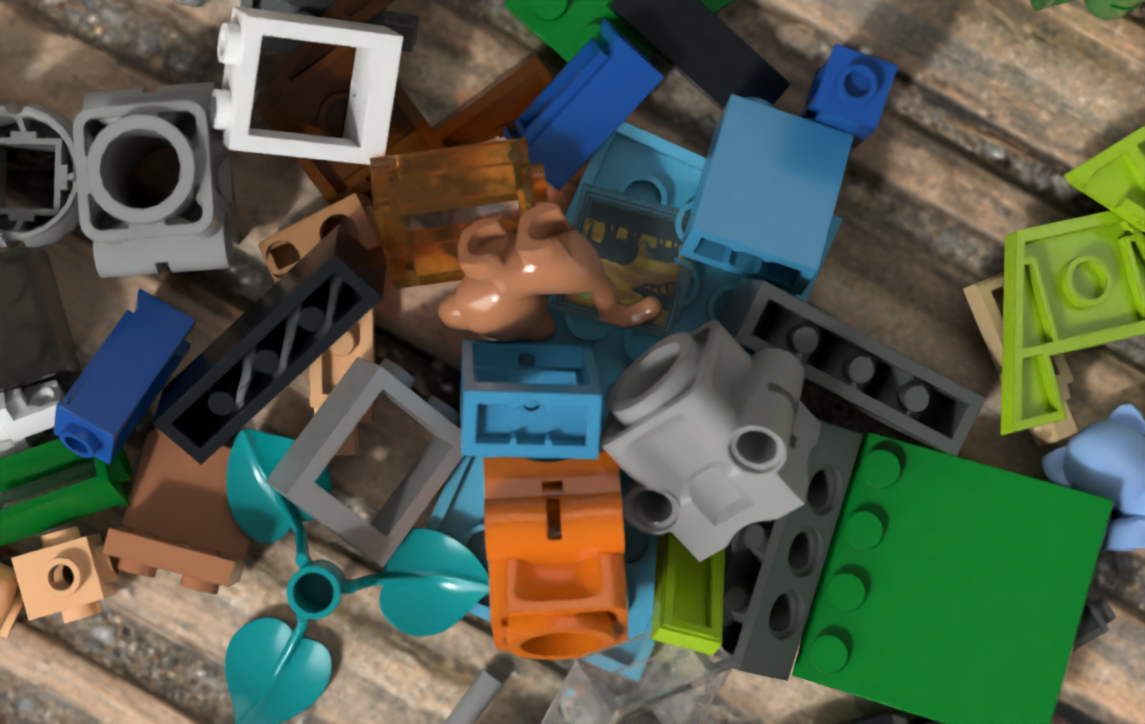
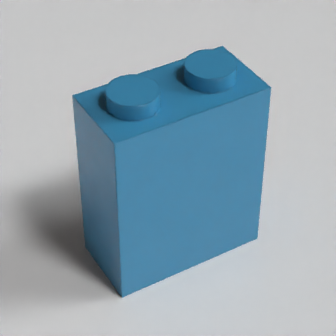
M731 94L716 123L678 255L747 278L764 280L777 288L802 295L819 270L854 135L814 122V118H802L775 109L766 100L756 97L743 98Z

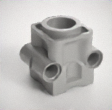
M217 81L157 86L156 91L148 92L146 87L85 92L83 110L77 114L73 122L79 223L83 233L93 240L95 265L101 278L160 274L163 266H169L172 273L232 267L233 245H239L237 209L233 185L232 150H229L215 137L216 129L210 128L209 103L214 89H220ZM163 148L176 149L181 168L179 182L171 196L159 205L140 209L135 203L131 189L132 177L136 167L152 151Z
M711 320L689 334L681 332L670 335L640 355L620 376L608 396L607 406L610 411L599 443L630 476L622 503L623 516L628 524L636 530L649 535H662L672 532L699 561H702L726 548L733 536L743 527L759 521L777 520L804 505L809 486L808 456L811 449L818 443L821 423L800 401L805 375L804 368L799 359L790 352L778 348H766L750 357L717 320Z

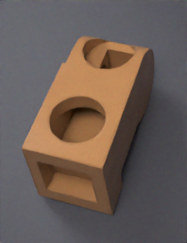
M354 193L258 244L274 282L279 281L338 224L373 255L391 248V244L370 197Z

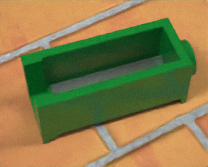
M60 438L0 459V546L118 505H122L123 508L129 507L124 482L132 480V470L123 447L111 465L94 456L92 458H84L73 453L63 445Z

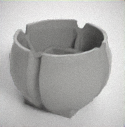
M14 103L0 104V247L13 249L20 241H23L29 249L44 248L61 241L80 224L73 122L63 114L41 104L31 103L28 106H24L23 110L20 111ZM7 151L55 152L54 209L6 208Z

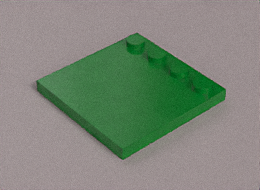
M861 430L860 434L863 437L819 577L792 676L944 724H1052L1115 501Z

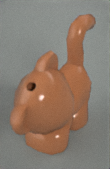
M549 202L534 206L525 211L519 219L517 234L507 231L496 218L477 220L462 231L458 243V259L465 276L456 292L447 295L440 302L438 309L440 319L447 327L453 329L471 330L482 336L504 342L518 339L528 342H544L552 339L556 332L555 318L548 311V294L589 292L595 302L600 320L620 329L649 324L659 318L662 312V304L654 296H647L628 305L617 300L616 287L605 273L597 249L563 216L559 205Z

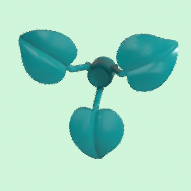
M252 428L243 429L238 433L230 451L226 472L229 507L238 526L248 536L260 543L275 542L286 535L290 529L293 530L297 551L295 562L299 570L289 580L287 600L292 610L297 614V625L293 630L287 622L277 617H262L246 623L234 634L226 650L225 677L233 704L235 724H279L309 708L325 691L330 681L332 655L325 644L316 639L304 637L308 630L310 619H321L331 614L342 602L345 594H353L358 590L383 585L379 604L384 617L390 624L401 632L412 636L435 635L457 624L478 601L489 593V574L478 557L463 543L444 532L424 527L410 529L384 567L381 566L383 573L346 579L344 573L336 564L327 560L313 561L309 556L307 531L302 522L310 521L314 518L265 483L296 439ZM327 465L315 483L331 495L333 482Z

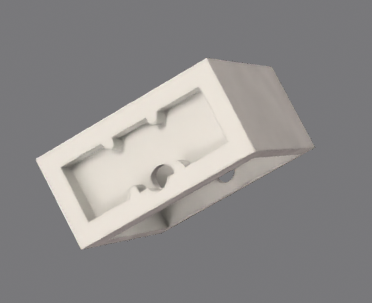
M233 6L231 23L224 22L219 32L218 60L220 63H225L222 88L214 89L210 98V128L216 129L215 137L229 150L383 166L404 36L382 25ZM262 35L356 47L343 138L249 128Z

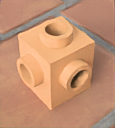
M78 526L40 536L43 549L11 558L28 620L61 611L64 623L101 613L102 609L99 600L117 594L114 582L121 579V571L117 568L118 558L102 553L104 545L101 534L97 533L81 537ZM69 568L74 574V581L69 576Z

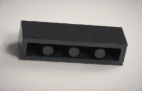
M338 224L162 389L152 424L202 465L383 299L386 266Z

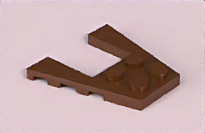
M334 0L321 18L365 23L395 0ZM302 40L254 99V107L273 131L343 138L356 47ZM533 52L433 127H431L397 81L383 166L294 157V159L327 202L332 205L354 193L364 194L406 177L407 173L438 160L443 162L463 154V150L499 136L502 138L504 135L501 131L505 126L513 132L516 129L514 121L546 88L553 78Z

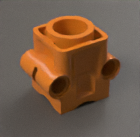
M599 451V459H566L555 462L533 461L523 457L483 458L485 490L484 525L489 574L490 622L495 647L525 658L563 660L599 654L609 650L614 645L626 642L628 640V604L624 556V523L620 469L616 461L606 451Z

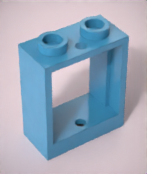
M462 340L460 385L462 456L599 459L602 391L592 344ZM523 353H531L534 356V360L532 363L524 365L520 363L519 357Z

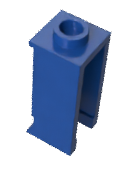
M604 18L601 23L599 38L595 41L591 37L514 121L516 129L511 132L506 126L501 132L512 150L507 159L531 182L536 183L542 176L559 191L664 78L663 74L651 64L652 61Z
M834 44L831 55L823 66L816 71L801 117L814 118V122L854 135L851 147L857 148L878 126L898 65Z
M139 289L135 312L133 313L127 309L66 394L64 402L59 400L56 404L53 434L59 436L63 445L73 453L84 458H92L94 456L111 465L190 350L191 343L185 339L194 328L196 319L148 292Z

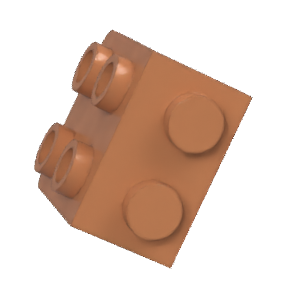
M159 429L150 431L145 438L130 493V506L126 508L122 525L108 529L102 553L120 558L117 568L132 574L156 577L157 569L181 574L180 585L199 592L218 594L220 585L230 587L240 582L252 538L238 526L229 507L226 472L231 448L222 445L201 465Z

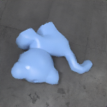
M1130 402L1118 405L1109 413L1105 420L1095 421L1070 438L1065 447L1057 448L1044 455L1041 462L1042 473L1049 482L1115 501L1113 510L1118 519L1109 521L1101 551L1145 549V421L1142 413Z

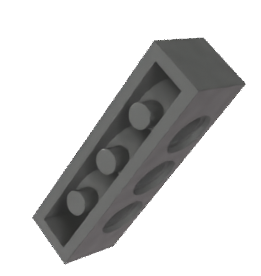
M741 277L719 321L750 355L753 356L756 352L766 348H778L790 352L799 359L804 368V383L929 448L954 456H958L986 400L985 397L764 280Z
M817 419L821 423L818 443L811 449L808 456L809 486L805 504L777 520L751 523L740 529L733 536L725 548L722 645L714 655L693 651V653L738 671L788 681L863 437L862 434Z

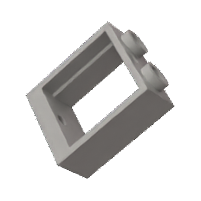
M357 357L266 479L265 483L356 551L384 567L463 458L461 455V429L457 427L460 422V414L435 396L431 395L427 402L411 390V387L416 382L415 378L391 360L384 358L381 364L378 365ZM381 392L435 436L374 520L369 524L317 485L315 481Z

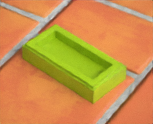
M672 532L657 535L651 640L709 655L716 653L722 645L725 548L699 561Z

